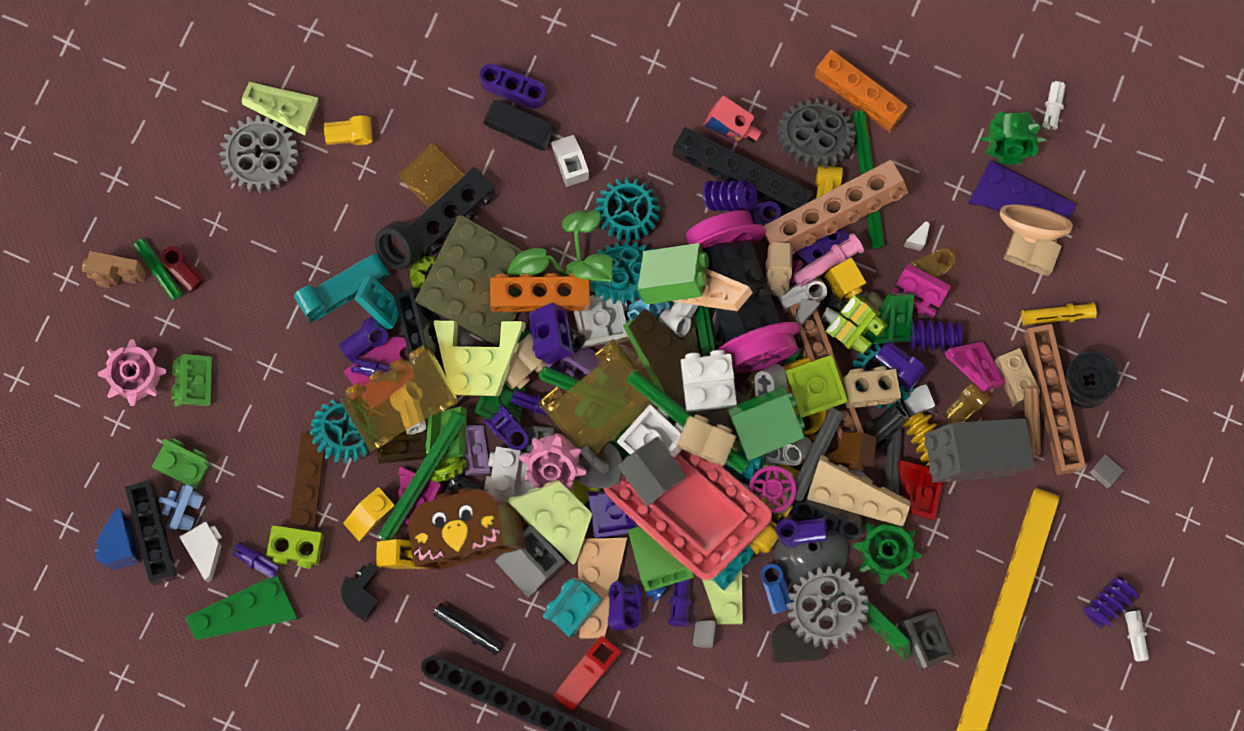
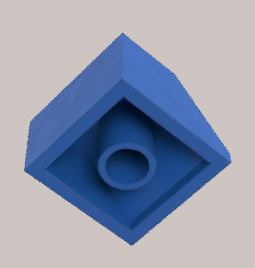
M120 508L115 509L96 540L98 548H95L98 563L102 562V565L111 571L141 563L129 515Z

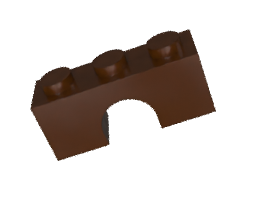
M862 432L842 433L838 449L836 450V439L832 438L824 456L829 458L828 461L836 466L840 464L853 471H863L864 467H874L876 437ZM818 434L804 435V437H807L814 443Z

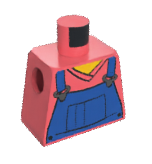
M722 96L713 106L703 124L705 128L734 143H738L744 137L755 144L762 132L750 125L754 119L752 114L725 96Z

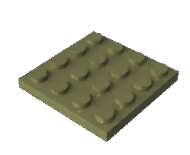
M459 215L415 302L448 321H456L459 327L492 346L500 347L501 321L513 322L518 312H490V278H495V275L508 274V268L512 260L523 251L466 217ZM511 275L510 277H519V275ZM511 288L508 291L512 297H518L522 294L518 288Z

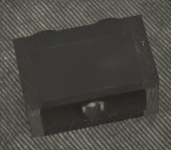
M777 626L776 631H771L770 633L772 663L822 661L824 659L823 642H820L818 647H815L814 639L808 643L805 642L806 634L799 637L796 633L797 630H791V626Z

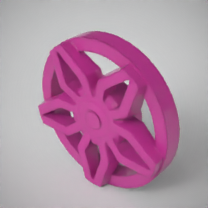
M768 466L760 469L753 475L749 484V491L754 494L753 489L758 493H763L759 496V500L762 501L764 497L768 499L765 503L766 506L770 505L771 500H773L774 504L779 507L770 509L771 513L784 511L795 498L796 485L794 479L786 470L780 467ZM771 471H773L775 479H769ZM767 472L766 482L764 480H756L759 475ZM777 472H780L783 475H785L788 480H781L779 482V476ZM754 484H762L763 488L759 489ZM782 484H791L786 489L782 488ZM792 489L791 497L787 502L785 495L782 493H787ZM779 497L783 501V506L777 502V499Z

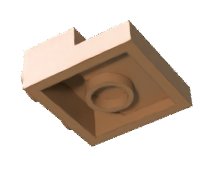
M89 251L88 258H84L82 264V272L87 273V278L93 279L96 285L110 288V285L118 286L120 277L125 282L136 283V281L144 282L146 276L145 270L137 260Z

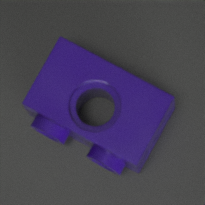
M550 303L528 313L530 320L529 330L533 339L532 349L536 358L551 364L574 354L566 309Z

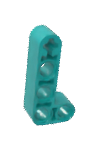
M373 254L316 288L313 285L301 288L294 294V298L308 322L312 323L353 300L358 292V289L354 286L356 280L372 275L379 283H382L391 274L379 255Z

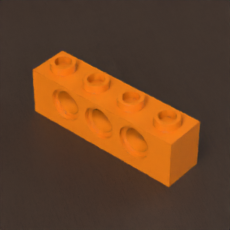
M833 50L829 51L816 68L815 78L858 110L865 111L866 116L889 133L904 116L907 105Z
M554 273L545 274L544 277H534V275L528 274L510 277L508 274L495 275V278H490V312H532L550 303H554L566 309V311H588L590 306L589 280L577 278L573 273L569 274V277H559L558 274ZM540 287L546 291V294L538 297L533 293V290ZM561 287H566L570 290L571 294L561 296L557 290ZM511 288H518L522 294L518 297H512L508 291Z

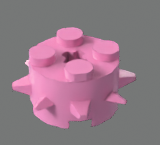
M130 339L127 348L122 347L116 351L109 349L107 351L109 359L106 362L107 368L98 372V376L107 379L111 385L107 396L111 398L119 394L128 399L130 406H135L137 400L145 398L149 394L156 396L158 393L155 388L160 376L166 374V369L158 367L153 360L157 349L154 347L145 351L136 346L134 339ZM132 369L136 371V374L134 376H130L129 371H131Z
M554 434L540 440L533 438L534 446L531 453L522 454L519 457V460L527 465V475L524 479L530 481L532 485L538 488L557 479L567 489L573 491L572 483L575 476L586 475L587 471L579 465L581 449H577L562 434Z

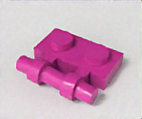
M907 263L896 284L903 288L904 291L894 287L892 293L910 292L924 299L922 302L914 297L913 308L918 310L917 313L921 315L926 314L933 318L937 309L931 307L930 303L940 307L951 286Z

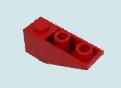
M601 635L553 696L573 712L620 656L621 651Z

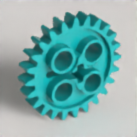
M625 241L623 246L616 242L615 248L606 245L605 252L597 250L598 254H607L612 258L613 281L589 280L590 292L595 291V297L603 295L604 302L611 298L612 304H615L618 300H621L622 305H625L626 300H630L635 304V298L644 301L638 291L643 251H649L644 244L639 248L637 242L629 246L628 242Z

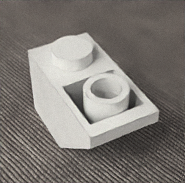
M574 135L551 142L565 186L568 187L589 180V171Z

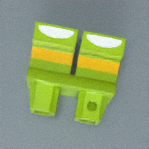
M853 295L840 313L842 314H838L825 332L837 338L848 349L854 348L865 354L873 345L864 336L866 332L870 330L876 336H880L887 325L879 317L881 313L861 295Z

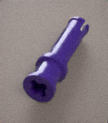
M690 579L674 583V593L671 599H669L671 615L670 619L667 620V624L670 626L689 627L690 622L687 620L689 606H691L692 601L689 598Z

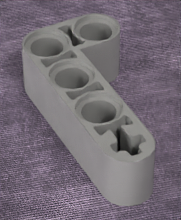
M771 364L756 374L754 380L756 397L782 386L788 393L786 372L779 364ZM804 437L762 456L770 463L798 465L806 459L813 443L810 439Z

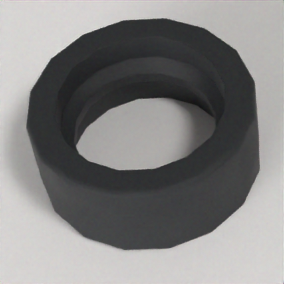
M401 221L392 222L376 234V251L381 260L390 268L402 270L420 258L422 253L420 238L416 231L407 223ZM391 234L402 242L406 257L395 249Z

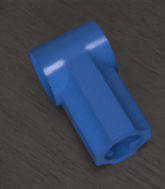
M775 564L764 566L761 571V579L772 614L789 610L787 604L792 603L788 596L789 592L782 569ZM775 568L778 570L779 578L776 582L771 583L766 580L765 572L768 569Z

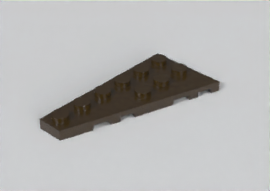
M644 308L628 325V329L659 380L665 394L686 410L681 359H685V355L695 352ZM735 389L737 405L748 401ZM728 408L688 412L693 417L699 415L708 419V424L715 428L718 425H722L731 429L732 432L735 430L727 410Z

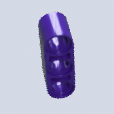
M486 64L480 70L481 86L486 91L533 109H538L544 105L546 91L542 83L495 64ZM489 74L497 76L496 80L491 82L485 80V77ZM516 83L519 87L516 90H510L507 88V85ZM537 91L541 96L533 99L529 97V94Z

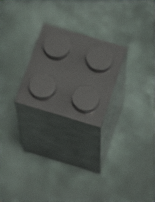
M1026 419L950 423L924 434L925 447L930 463L929 470L932 474L933 483L1006 478L1035 467Z

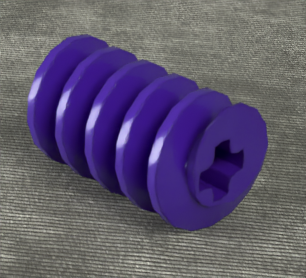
M729 180L723 182L707 181L703 187V200L706 207L711 211H749L756 204L757 191L754 184H748L745 180H740L739 182L737 180H732L731 182Z
M912 320L910 345L913 351H915L917 344H920L922 351H925L927 344H930L932 352H934L937 345L940 346L941 352H944L946 345H949L950 349L961 346V322H957L953 329L952 322L950 321L946 322L945 327H943L941 321H937L934 327L932 321L928 320L924 327L922 320H918L914 327Z
M1118 576V579H1112L1111 586L1107 585L1104 587L1105 593H1098L1097 599L1090 601L1091 607L1086 606L1083 608V612L1089 620L1100 629H1103V624L1108 627L1112 626L1108 619L1109 617L1115 620L1119 619L1115 612L1116 610L1122 613L1126 612L1122 605L1123 603L1129 606L1133 605L1129 599L1130 596L1135 599L1139 598L1134 587L1121 576Z

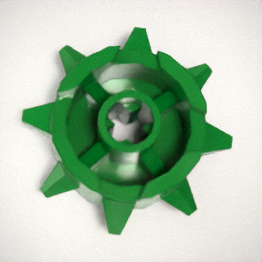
M999 112L995 114L994 120L988 126V136L980 138L981 141L989 142V147L985 151L987 155L994 156L999 159V163L1008 165L1021 164L1023 159L1030 155L1033 158L1038 152V142L1046 141L1045 138L1037 137L1036 133L1041 128V125L1035 124L1029 112L1008 114L1006 112Z
M869 522L866 523L868 536L863 542L853 544V548L861 552L863 564L859 568L860 572L869 570L879 577L881 585H885L888 577H893L897 574L907 580L909 578L907 565L911 560L920 559L922 555L913 550L911 539L916 532L914 530L906 532L901 527H896L895 524L888 522L886 525H881L877 528ZM883 546L885 548L889 546L892 549L890 556L883 554Z

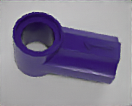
M369 317L363 321L358 331L338 345L347 359L352 362L354 357H360L372 347L383 346L388 340V333L374 317Z
M890 341L875 356V359L889 370L896 369L898 382L908 389H912L927 371L926 367L919 360L912 356L908 357Z
M825 518L803 521L784 519L776 526L777 536L783 546L787 548H794L804 543L827 541L828 538ZM794 530V534L791 537H784L786 531Z

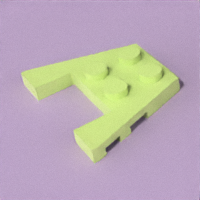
M434 321L450 394L460 396H500L510 370L511 358L513 353L517 351L519 346L517 342L521 332L525 330L526 323L501 321L500 347H457V322Z

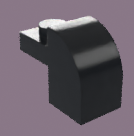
M371 563L367 567L363 565L357 571L355 582L346 576L341 587V596L345 606L364 623L380 604L376 598L365 591L380 572Z

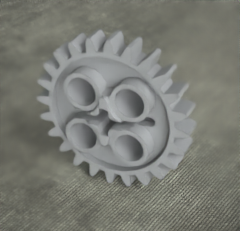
M257 115L255 122H252L250 117H247V124L245 125L239 120L238 125L240 128L236 129L231 126L232 136L224 135L228 143L220 144L221 148L226 150L219 153L220 157L225 159L220 162L222 168H227L224 173L226 176H231L230 180L233 184L239 181L238 186L240 189L247 185L249 192H252L253 188L257 187L258 192L261 193L262 188L265 186L271 192L272 184L280 188L279 180L282 179L287 182L288 179L285 174H294L290 165L295 166L298 164L297 160L292 158L299 156L298 151L293 149L297 147V143L292 140L294 137L292 132L286 133L288 129L285 125L279 128L280 123L277 121L271 124L269 117H266L264 122L261 121L259 115ZM274 138L277 140L273 146L265 145L268 139ZM244 140H253L249 147L241 146ZM258 151H262L263 153L260 154V157L256 158L255 155H258ZM268 162H277L274 169L265 168ZM244 163H253L249 170L241 169Z
M828 567L827 572L824 574L818 568V575L816 576L809 571L808 580L800 577L802 585H793L797 593L788 595L794 601L787 604V608L793 610L787 614L788 618L795 619L791 623L792 628L800 627L796 632L797 635L800 637L806 634L804 638L806 643L814 639L815 647H818L820 642H823L825 649H828L829 643L833 642L834 646L838 648L839 640H842L847 645V636L850 635L856 639L854 630L863 631V627L859 622H867L868 620L862 614L869 612V607L862 605L868 602L867 596H861L865 592L864 587L856 588L859 584L858 579L856 578L850 582L851 574L848 572L843 577L840 568L835 574L832 573L831 567ZM827 586H833L835 591L831 595H825L822 593L823 589ZM841 593H845L844 596L838 598ZM808 603L817 604L816 608L811 612L804 610L805 605ZM827 604L832 606L833 609L831 611L828 609L824 610L823 606ZM843 604L852 605V609L847 613L839 611ZM817 618L814 623H811L812 619ZM826 620L834 622L830 629L824 630L821 628V624Z

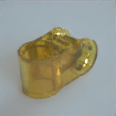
M942 248L910 264L938 278L951 270L955 263V256L951 250ZM940 257H941L943 260H944V259H947V260H948V262L946 263V266H945L944 263H940V264L938 263Z

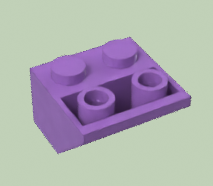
M587 347L581 348L574 354L556 362L547 363L545 366L592 385L599 376L600 371L605 373L611 362ZM565 390L566 392H568L569 394H571L572 396H574V397L577 398L578 400H580V401L582 400V398H583L582 396H579V395H577V394H574V393H572V392H569V391Z

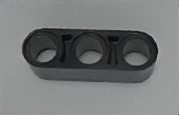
M493 100L483 120L487 127L541 151L546 150L555 131V127L550 123L498 100Z
M809 490L806 491L801 501L797 500L793 508V513L797 519L803 521L825 518L828 532L848 540L858 539L867 523V516L808 500Z

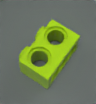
M272 525L267 556L273 558L272 562L287 565L288 561L297 562L298 567L312 568V565H319L324 536L319 532ZM281 540L289 542V547L284 552H278L276 548ZM305 544H312L314 547L312 554L308 556L302 555L301 548Z

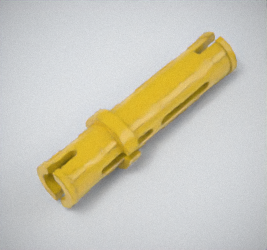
M1068 303L1067 306L1021 311L1023 326L1059 321L1072 323L1077 319L1096 318L1097 316L1094 303L1081 305Z

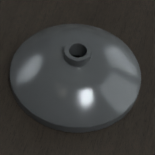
M795 516L790 518L793 521H801ZM794 530L786 531L784 537H791L794 534ZM828 532L827 541L813 542L817 545L816 551L809 550L808 544L810 543L787 548L778 539L774 545L775 560L789 580L802 585L800 577L808 580L809 571L814 576L818 575V568L822 570L823 574L827 572L828 567H831L833 574L839 568L842 571L848 557L847 539Z

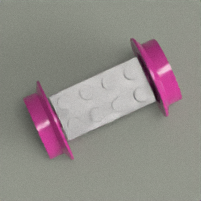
M742 210L708 218L693 226L685 235L688 245L699 243L703 252L707 253L709 258L707 269L749 286L752 291L750 297L738 311L715 308L727 343L718 350H724L725 354H731L733 373L737 374L761 370L793 356L798 351L794 336L801 330V325L797 322L780 323L753 247L755 243L765 236L767 232L766 227L754 224L750 213Z

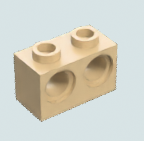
M1020 348L999 356L994 361L1006 382L1003 386L1013 407L1024 403V388L1026 386H1036L1038 388Z
M877 367L869 372H864L863 369H854L849 371V374L842 379L843 389L848 400L846 402L847 408L888 405L895 403L901 398L896 369L887 370V367ZM878 381H882L886 385V390L879 386ZM855 383L862 386L863 392L856 389Z

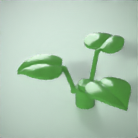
M595 209L580 210L564 218L562 222L564 231L574 232L577 261L569 263L566 271L561 268L552 256H547L545 249L533 248L521 252L512 260L508 268V275L538 274L548 267L549 262H551L561 273L562 277H569L568 275L573 273L575 277L580 279L612 282L613 260L609 255L594 254L588 256L585 261L581 260L579 234L580 232H591L597 228L601 221L600 212L595 211Z

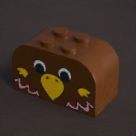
M463 488L459 489L458 494L455 495L449 493L437 495L436 500L419 505L409 520V536L414 566L441 570L525 549L520 513L507 502L509 497L483 490Z

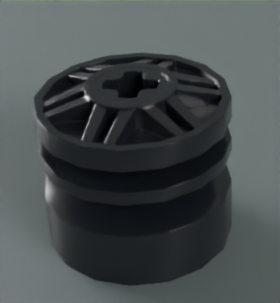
M1086 351L1078 354L1064 370L1070 402L1079 408L1091 409L1101 405L1115 391L1118 384V370L1115 363L1106 354L1099 351ZM1087 378L1091 380L1088 387L1084 385Z

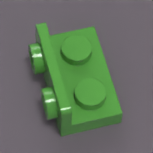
M182 354L176 358L172 366V374L175 375V385H173L171 392L172 399H175V406L180 407L183 404L210 405L212 357Z
M435 407L429 408L427 418V454L453 411H458L466 417V420L441 461L465 456L467 409L463 407L443 411Z
M174 438L171 441L163 439V447L152 468L197 490L211 465L206 460L207 455L196 449H193L192 452L184 449L185 444Z

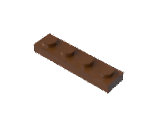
M301 433L289 528L315 532L325 450L318 453L317 449L320 444L315 445L312 443L315 436L310 435V433Z

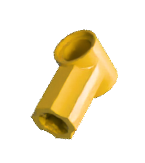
M355 116L350 118L349 121L324 123L326 145L342 143L367 145L372 143L371 118L369 116Z
M821 164L818 165L816 198L841 186L843 167L827 165V169H824Z

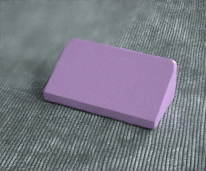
M484 425L466 426L465 456L463 457L467 462V467L463 470L464 477L491 473L490 466H488L489 458Z

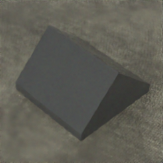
M658 436L634 451L617 466L647 507L688 477Z
M936 611L908 619L900 624L903 635L910 641L911 654L918 671L955 657Z

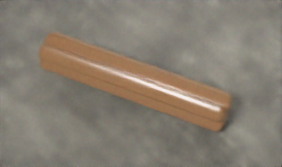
M1026 386L1024 388L1025 419L1032 455L1037 456L1041 453L1039 389L1036 386Z

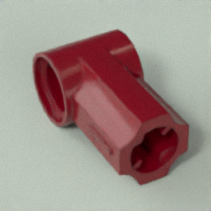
M168 246L162 251L161 261L165 268L190 293L197 290L206 280L178 247ZM173 254L179 256L177 263H167L169 256Z

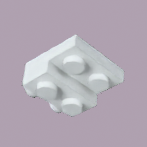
M592 295L590 296L588 311H573L577 330L586 337L585 343L581 348L601 344L606 346L629 341V337L622 326L630 321V319H625L624 311L628 310L627 303L622 305L621 300H618L615 304H612L611 298L604 302L603 295L600 297Z
M716 350L710 352V356L700 357V353H691L685 355V359H681L687 412L728 408L737 405L731 354H725L724 350Z
M649 405L617 442L631 455L634 451L658 436L674 458L682 450L676 444L683 427L678 423L673 425L668 420L670 416L660 408L656 409Z
M496 447L495 452H490L488 466L493 467L492 475L486 476L484 490L509 498L513 496L517 498L527 494L528 490L536 488L530 481L524 479L527 475V465L519 460L520 455L528 453L503 447Z

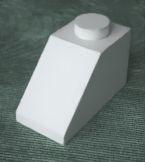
M204 522L182 535L180 539L204 580L210 582L213 580L222 545L219 539L222 536L215 525L210 527L207 522Z

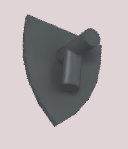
M608 442L596 455L588 446L581 449V454L588 461L583 467L587 471L586 475L575 476L576 480L587 487L596 489L620 484L622 472L617 466L623 460L619 451L611 443Z

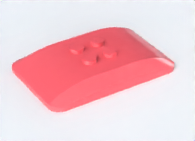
M683 449L674 459L688 477L648 507L623 474L620 484L604 488L606 495L634 522L685 567L703 580H710L716 577L768 526L772 516L770 509L723 467L708 460L704 462L702 457Z

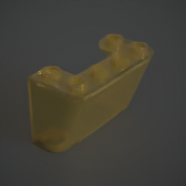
M614 339L595 354L600 364L563 395L560 389L556 387L539 402L545 413L577 449L588 446L595 455L601 451V448L606 443L616 439L620 431L627 425L633 424L649 405H655L627 383V377L634 370L647 380L649 379Z
M424 345L418 347L408 355L409 359L404 361L401 357L389 364L390 370L383 373L380 369L368 376L369 382L363 385L358 382L344 391L345 396L340 401L370 452L393 440L396 435L431 415H437L458 402L431 347L425 348Z

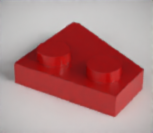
M902 460L897 461L905 499L911 501L908 511L909 515L935 520L943 482L933 483L932 474L928 467Z

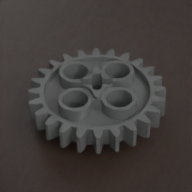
M816 98L815 104H811L810 100L806 99V105L798 101L796 108L790 106L789 112L783 113V118L779 121L777 136H779L778 144H783L782 152L788 151V159L795 156V164L804 161V168H807L811 163L815 170L818 164H822L823 168L827 169L829 162L833 166H836L837 160L843 162L845 155H850L856 132H854L855 124L850 123L851 116L844 117L845 109L837 111V104L830 107L828 106V100L824 104H820L818 98Z

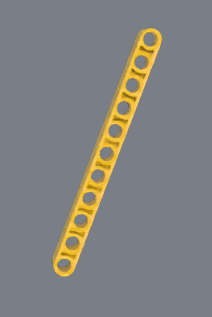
M1036 487L1032 493L956 731H986L1055 515L1059 495Z

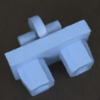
M189 485L182 486L176 502L174 500L177 493L171 490L167 499L159 498L158 502L164 505L161 514L168 516L171 508H173L166 525L167 528L172 530L177 528L182 530L191 529L195 518L183 514L185 507L188 505L198 509L203 500V496L192 491L193 487Z

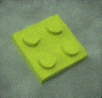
M832 355L785 370L787 382L796 401V408L801 418L848 402Z

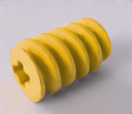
M924 411L908 418L909 420L903 427H910L906 434L908 436L915 435L911 443L920 444L916 448V452H925L920 458L922 462L929 461V457L925 447L924 434L931 432L937 426V423L929 424L928 421L933 417L932 414L924 415Z

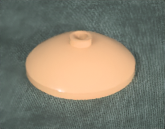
M1019 204L1005 205L1000 210V217L1012 231L1023 236L1024 240L1037 243L1038 240L1049 241L1064 237L1072 231L1073 224L1069 219L1050 210Z

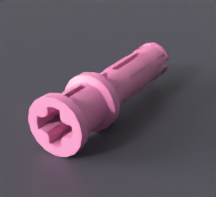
M850 234L849 238L839 245H832L831 251L793 273L792 275L798 286L802 287L856 253L861 254L864 252L863 246L856 235Z

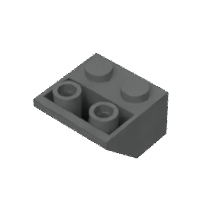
M532 525L523 532L525 549L501 554L495 561L528 599L565 566V561Z

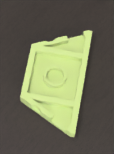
M557 479L546 483L543 487L528 490L527 494L517 498L513 496L507 500L573 565L576 563L592 513Z

